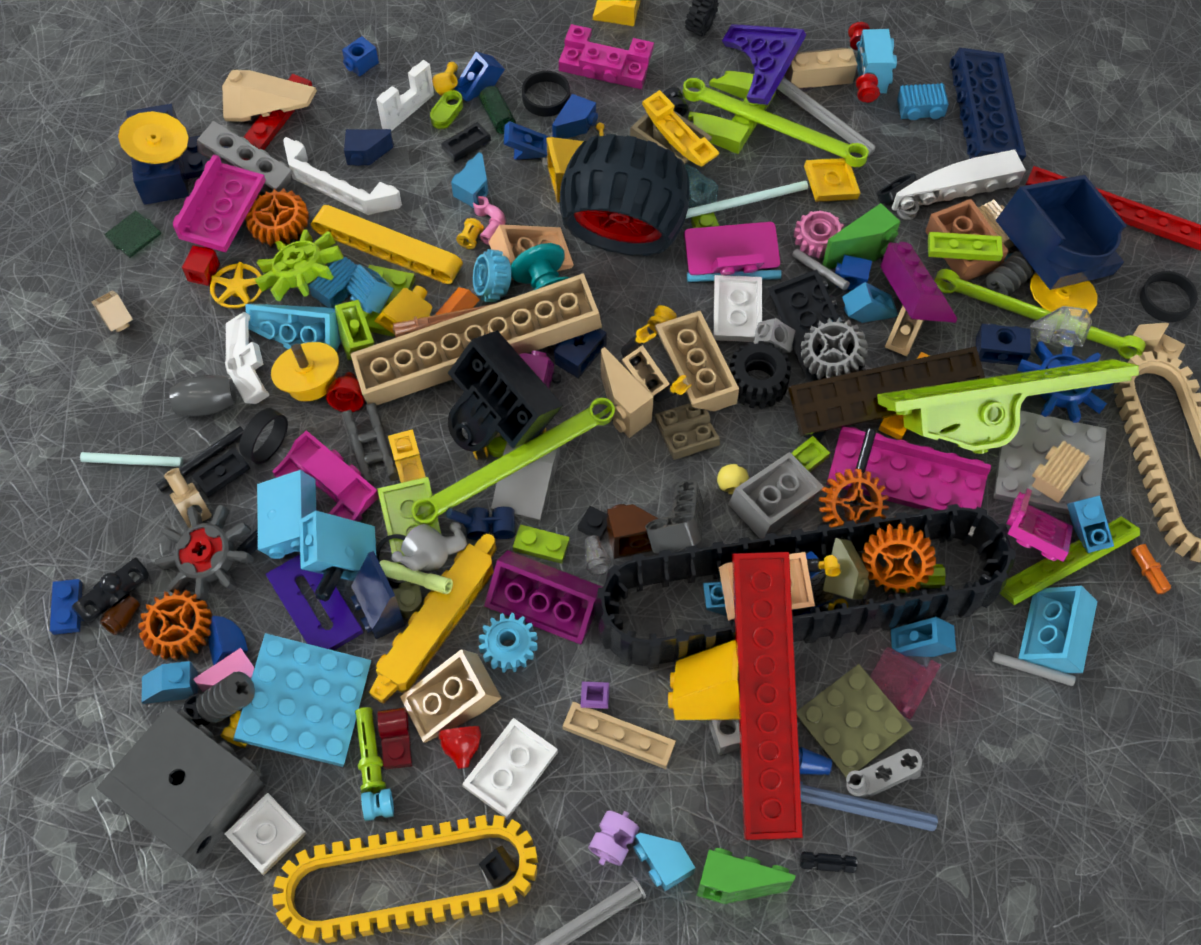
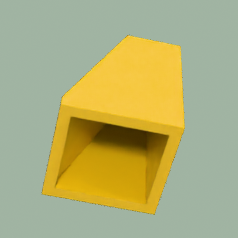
M555 137L546 138L548 170L557 203L560 202L561 183L567 165L575 151L584 141Z
M736 640L676 661L675 672L670 673V686L673 692H668V707L674 710L675 720L739 719V668Z

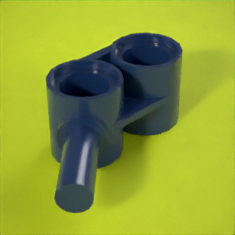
M503 506L493 509L492 517H489L487 509L480 507L467 510L466 514L451 508L445 513L446 518L464 525L466 536L471 540H479L483 534H492L495 539H511L516 535L515 510L511 507Z

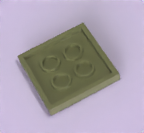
M860 664L856 665L797 710V719L825 754L832 759L833 764L845 779L851 771L862 770L913 729Z

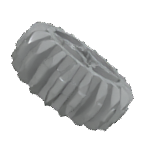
M840 317L836 322H832V319L829 318L826 324L819 320L818 328L811 326L810 333H805L804 335L805 341L801 343V358H803L804 366L809 368L811 375L817 373L819 380L824 376L830 378L849 374L850 372H858V366L864 367V358L868 356V350H866L868 342L864 340L865 334L863 331L859 332L858 325L852 326L850 320L844 324ZM852 343L854 350L849 356L846 350L848 345ZM821 344V354L817 357L815 355V350L817 346Z

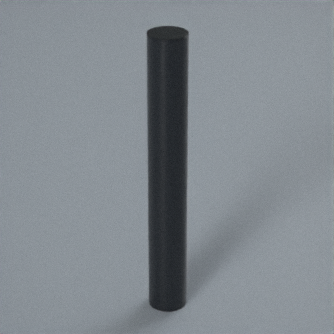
M870 428L866 429L855 468L861 469L862 475L866 471L877 430ZM850 501L849 503L856 504L857 501Z

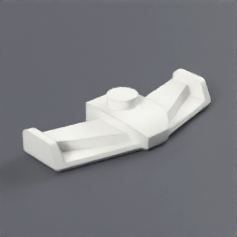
M242 312L226 323L225 367L227 374L232 378L245 403L257 404L267 398L269 393L255 371L264 364L259 345L254 342L249 343L248 321L250 320V315Z

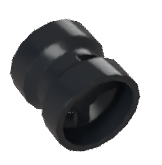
M671 87L663 92L675 105L674 111L684 116L688 111V105L683 99L681 90L677 87Z

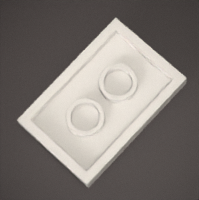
M715 275L714 339L719 341L754 342L758 322H762V277Z
M513 718L462 785L466 790L500 815L505 816L508 820L557 755L558 749Z

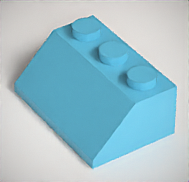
M1083 586L1045 588L1032 595L1018 659L1064 673H1083L1098 601Z

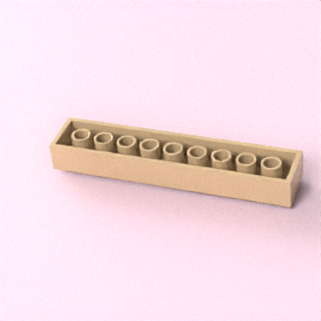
M583 273L350 353L364 399L367 404L376 403L377 406L452 380L448 372L470 341L482 335L498 330L518 354H528L532 351L600 329L602 324L597 306Z

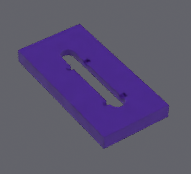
M300 555L266 573L269 582L307 644L334 651L364 633L336 587L328 601L319 600L333 623V627L330 630H325L295 580L297 577L303 576L315 593L324 574L302 570Z

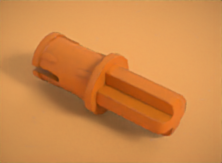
M1141 544L1133 548L1131 554L1141 567L1142 576L1147 577L1157 594L1168 592L1171 589V585L1160 569L1161 564L1155 561L1147 545Z

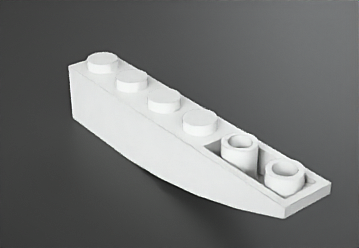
M1016 150L971 158L934 171L908 185L896 194L892 209L893 211L899 210V205H901L903 210L910 209L915 204L914 199L918 202L919 206L930 205L934 202L950 201L954 198L969 197L983 192H993L997 189L1013 188L1020 184L1026 170Z

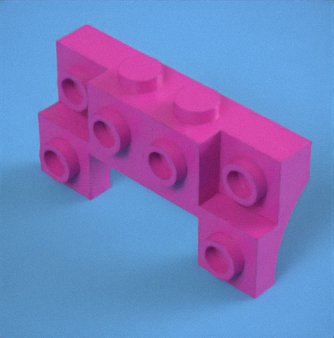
M570 25L565 38V47L559 59V71L637 89L643 88L654 49V42L633 38L629 50L589 42L592 35L591 28Z
M307 430L294 441L286 457L272 471L276 478L298 470L307 473L316 479V486L337 503L328 514L360 522L363 519L361 514L379 498L378 490L361 477L360 471L354 465L348 466L343 462V457L336 450L330 451Z

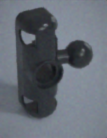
M136 557L115 573L104 574L90 592L72 605V610L82 621L86 623L92 622L109 608L111 609L125 599L131 591L146 581L149 576L147 569ZM135 572L141 578L134 582L129 573ZM87 605H92L97 610L91 616L85 609Z

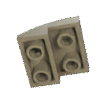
M688 403L655 414L659 430L673 460L720 445V438L710 423V415L705 409L692 407V404Z

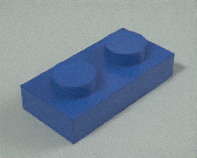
M80 579L55 581L52 584L50 632L53 635L80 632L81 619L72 610V605L82 598L83 583Z

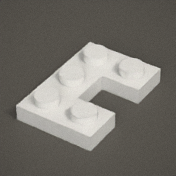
M425 60L412 67L408 72L410 83L408 91L399 95V90L391 86L376 99L382 129L394 130L434 96L430 64Z

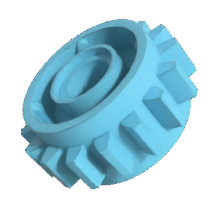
M487 249V252L484 251L483 254L479 255L475 262L473 287L476 294L481 296V300L485 302L499 301L500 297H504L509 290L511 265L508 258L503 256L502 251Z

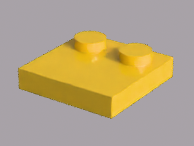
M844 158L806 160L804 168L816 202L854 200L859 198L861 193L852 167L845 162Z

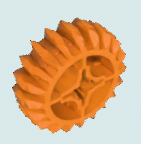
M283 188L280 192L274 189L273 192L268 193L265 190L263 196L258 195L257 200L254 201L245 218L248 231H250L255 240L259 239L261 244L267 242L271 247L278 241L290 244L291 239L298 240V234H302L304 228L308 227L309 214L302 198L299 195H295L293 191L287 193Z
M845 469L844 475L840 472L835 473L837 482L830 478L827 480L831 486L830 488H822V491L827 493L826 497H819V501L825 503V506L820 507L819 511L827 512L822 520L824 522L831 521L829 524L830 528L842 526L844 523L837 513L836 505L844 509L847 521L854 520L856 523L864 510H870V512L859 523L868 522L871 517L880 516L881 519H886V516L881 514L882 510L889 509V506L883 505V501L889 499L888 495H881V492L886 487L884 485L877 486L879 478H871V472L865 471L862 475L861 469H855L854 472L851 469ZM852 483L844 497H837L843 487ZM861 484L869 491L871 502L864 499ZM856 500L858 501V503H863L864 505H857L852 507L850 506V504H845L844 501L850 502Z
M889 523L886 532L879 528L877 536L870 535L869 542L864 544L865 552L862 553V560L869 573L868 579H875L876 587L883 584L886 592L890 588H895L894 591L898 594L900 589H904L909 593L911 586L919 590L921 587L920 582L927 584L929 581L928 575L934 573L933 566L936 565V557L934 556L935 548L930 546L931 540L929 537L923 538L922 530L913 533L914 527L912 525L905 530L901 523L898 525V529H893ZM914 550L919 554L921 558V561L918 565L914 562V559L912 558V552ZM878 553H881L883 559L886 560L885 567H882L877 559Z
M175 589L172 596L164 591L163 599L160 600L158 597H154L155 604L153 606L146 604V609L149 612L141 613L143 622L138 624L139 629L142 631L139 633V636L144 641L146 649L151 650L154 656L160 655L166 661L171 656L174 661H178L180 654H182L184 658L188 659V652L191 650L198 654L197 646L199 644L206 646L204 637L211 635V631L208 628L211 624L212 612L210 609H207L208 605L205 601L196 600L197 595H191L187 590L181 594L179 590ZM195 613V624L193 629H190L189 624L192 621L191 617ZM160 621H162L163 626L160 629L161 633L157 637V628Z

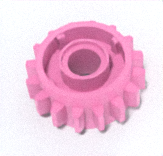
M811 211L806 216L802 215L801 221L796 222L794 230L795 244L799 245L800 250L808 254V256L824 257L828 239L844 228V224H840L839 218L830 212Z

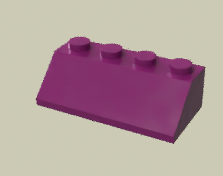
M889 242L880 268L910 318L956 323L957 317L912 245L907 242Z
M507 550L496 562L484 607L509 617L511 613H514L517 620L524 616L525 623H532L537 628L581 645L594 619L595 598L598 588H602V586Z

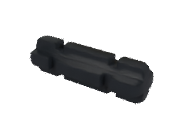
M804 851L800 856V866L803 869L816 867V870L835 872L843 870L845 873H855L857 870V858L848 855L842 858L841 855L827 853L814 855V852Z

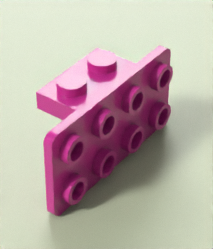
M773 222L690 228L684 231L688 272L692 276L713 273L730 275L734 274L735 271L753 273L758 270L773 269L780 266L776 227Z

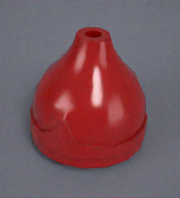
M347 372L344 376L333 380L328 386L326 400L333 409L340 412L348 410L355 412L363 406L364 397L354 373Z
M480 726L438 731V737L444 753L454 761L458 769L469 768L470 761L480 745Z

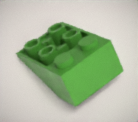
M715 848V851L709 849L696 896L727 904L787 892L796 875L790 874L789 869L782 866L772 865V868L760 865L761 861L752 857L745 856L743 859L733 857L732 852L722 848Z

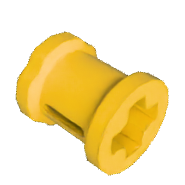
M467 218L464 222L465 227L462 233L458 234L456 241L466 249H474L477 244L476 239L483 232L484 226L477 219Z

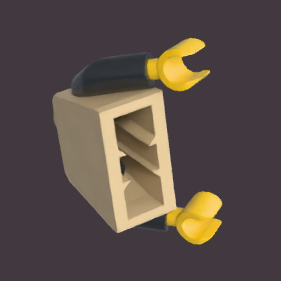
M647 324L638 329L636 335L622 347V365L653 396V400L656 402L672 397L676 393L679 395L684 394L692 386V384L686 385L683 383L687 376L681 375L676 381L669 384L644 348L643 343L656 337V332L651 335L649 334L647 328L650 324Z

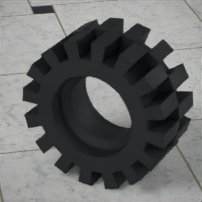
M693 0L692 7L690 6V11L686 16V30L700 36L706 35L707 31L710 30V26L713 25V19L716 18L715 14L718 12L717 7L719 6L718 0Z

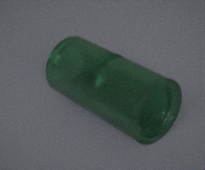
M488 86L480 92L479 100L496 132L504 134L505 125L509 121L516 123V120L500 90L496 86Z

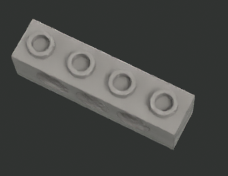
M212 121L197 139V151L208 159H211L213 155H218L224 164L263 174L266 179L260 190L265 193V190L268 193L273 192L274 189L280 192L291 182L292 170L287 164L272 158L265 150L256 148L246 138L232 133L225 125Z

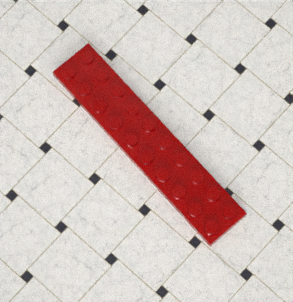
M789 552L732 554L736 654L739 668V729L744 839L803 838Z

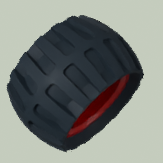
M606 134V136H593L578 147L564 173L560 190V211L563 225L574 237L605 251L632 256L660 254L674 242L687 215L690 197L687 169L682 159H678L674 152L652 141H645L628 135Z

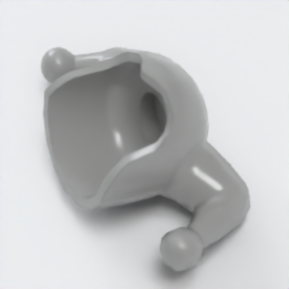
M456 521L452 522L449 526L450 530L454 533V536L449 537L442 536L437 530L427 524H422L412 529L404 539L401 550L405 556L401 552L396 551L392 554L393 562L404 564L412 571L431 572L442 567L448 555L463 550L467 545V539L460 530L461 525Z

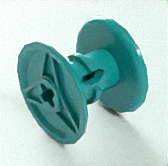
M553 243L540 244L527 249L511 265V277L518 283L531 284L532 288H535L534 290L571 278L558 277L560 275L557 270L564 262L565 252L560 245Z

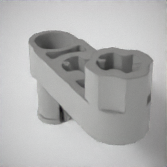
M905 749L860 771H851L846 778L847 789L850 795L865 799L908 779H917L921 776V771L924 767L921 755L914 749ZM910 759L915 764V768L910 770L906 766L905 761ZM882 768L886 772H892V775H889L890 780L886 782L883 778H876V775H880L879 770ZM855 781H861L859 785H853Z

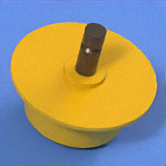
M321 342L297 343L277 358L271 370V378L277 388L288 392L291 397L298 401L317 400L327 394L328 386L336 379L335 373L339 366V357L335 349L328 344Z

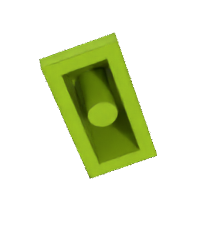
M359 300L335 305L340 340L347 359L352 360L350 353L373 346L374 340Z

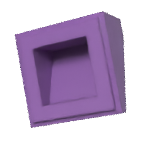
M582 681L581 708L608 709L609 683Z

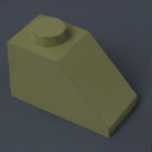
M836 538L832 555L837 558L841 573L835 577L826 575L823 591L850 599H863V595L867 593L869 588V580H867L869 573L852 542Z

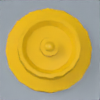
M153 111L138 113L129 117L120 126L118 134L121 148L130 157L140 162L151 164L167 163L180 157L187 149L189 139L186 128L178 119L166 113Z
M1037 273L1031 278L1030 290L1034 299L1042 308L1054 314L1071 319L1082 318L1091 314L1097 306L1098 295L1090 281L1050 290Z

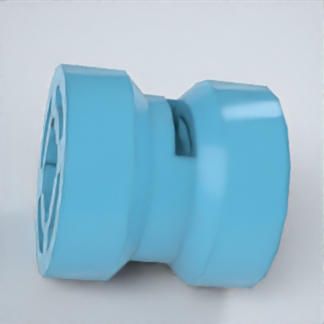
M390 788L382 789L380 793L373 794L370 791L361 794L365 821L374 820L378 816H383L384 818L394 817V804Z

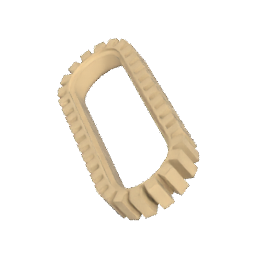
M1152 351L1143 352L1140 357L1137 354L1130 358L1128 363L1139 365V375L1145 373L1157 374L1172 384L1201 459V393H1196L1200 388L1197 379L1189 380L1193 372L1188 366L1179 369L1178 367L1183 361L1175 356L1171 362H1168V354L1158 352L1155 358ZM1132 376L1131 381L1115 383L1114 393L1118 395L1114 400L1117 407H1122L1119 412L1121 420H1127L1124 425L1126 434L1132 433L1128 439L1131 448L1137 447L1133 452L1135 461H1141L1138 466L1140 475L1147 474L1143 479L1145 489L1152 488L1147 494L1150 503L1157 502L1152 510L1155 517H1161L1157 522L1160 532L1169 531L1164 537L1169 546L1175 543L1180 544L1175 550L1176 553L1184 557L1188 551H1191L1190 560L1201 562V539L1190 533L1182 522L1135 389L1134 380L1137 376Z

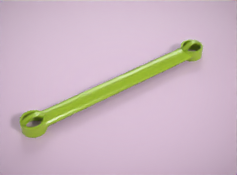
M689 78L683 84L682 93L688 101L696 102L701 100L843 157L845 162L852 167H861L866 164L869 151L861 143L847 144L705 87V83L698 78ZM688 88H697L700 91L693 92L688 90ZM850 153H859L863 157L857 158L852 156Z
M949 269L939 270L934 279L938 288L943 293L958 292L1118 350V353L1125 359L1130 360V358L1137 354L1140 357L1146 346L1145 342L1137 336L1121 337L1074 319L1054 314L1046 309L962 280L956 272Z
M597 398L591 403L589 408L430 498L418 499L412 506L413 520L419 525H431L439 515L446 512L449 508L457 506L595 426L608 424L612 421L615 413L613 403L607 398ZM598 404L607 406L606 409L596 415L592 412L593 407ZM609 412H611L610 415H609L607 418H605V419H600V418H602L603 416H605L606 414H608ZM429 504L432 506L424 513L415 515V510L419 505ZM435 512L430 519L422 520Z

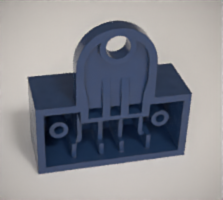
M172 103L126 111L127 119L138 113L151 111L166 113L178 119ZM201 135L189 137L187 149L180 157L167 163H144L131 157L133 182L144 205L189 196L187 179L201 177L207 161H210V159L197 151V139Z

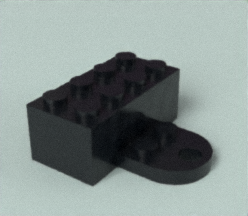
M498 330L472 339L448 372L464 391L449 412L448 428L456 444L467 451L474 452L487 447L498 432L513 449L539 436L563 407V404ZM462 428L466 430L468 439L463 436Z

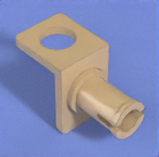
M174 468L164 475L173 490L170 497L189 528H191V523L187 515V508L193 505L200 506L202 508V522L212 516L194 484H187L179 468Z

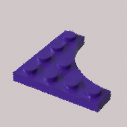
M731 24L722 39L725 47L735 48L744 52L751 59L755 69L752 84L746 96L749 103L769 104L806 37L804 29Z

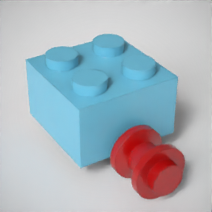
M856 22L849 27L848 35L851 38L850 47L858 51L856 57L858 64V78L856 79L857 96L860 101L870 103L876 100L880 93H887L888 86L893 81L892 70L896 69L897 56L893 55L894 39L890 38L889 29H870L867 23Z

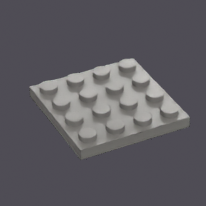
M1020 410V427L1016 436L1008 444L1001 446L999 450L993 498L1014 503L1019 492L1024 494L1028 488L1032 490L1029 505L1069 514L1067 503L1100 496L1107 428L1079 422L1073 423L1069 420L1050 416L1044 417L1040 414ZM1062 441H1066L1067 444H1071L1072 447L1084 452L1085 455H1089L1090 458L1060 502L1057 503L1032 487L1036 479L1032 475L1040 463L1044 466L1047 464L1048 460L1045 457L1053 445L1058 448Z

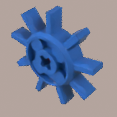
M1069 338L1062 349V354L1052 355L1043 341L1037 343L1034 351L1043 362L1040 366L1022 359L1017 371L1029 372L1096 362L1100 359L1101 355L1097 352L1089 356L1085 361H1082L1072 355L1074 344L1073 339ZM1113 383L1040 394L1047 401L1041 410V415L1044 417L1049 416L1054 406L1067 408L1070 421L1077 423L1081 419V412L1078 406L1081 403H1085L1100 414L1107 403L1094 395L1091 390H1109Z

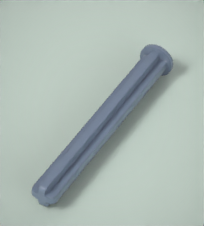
M800 781L801 802L928 831H934L937 828L938 817L934 814L803 785V782Z

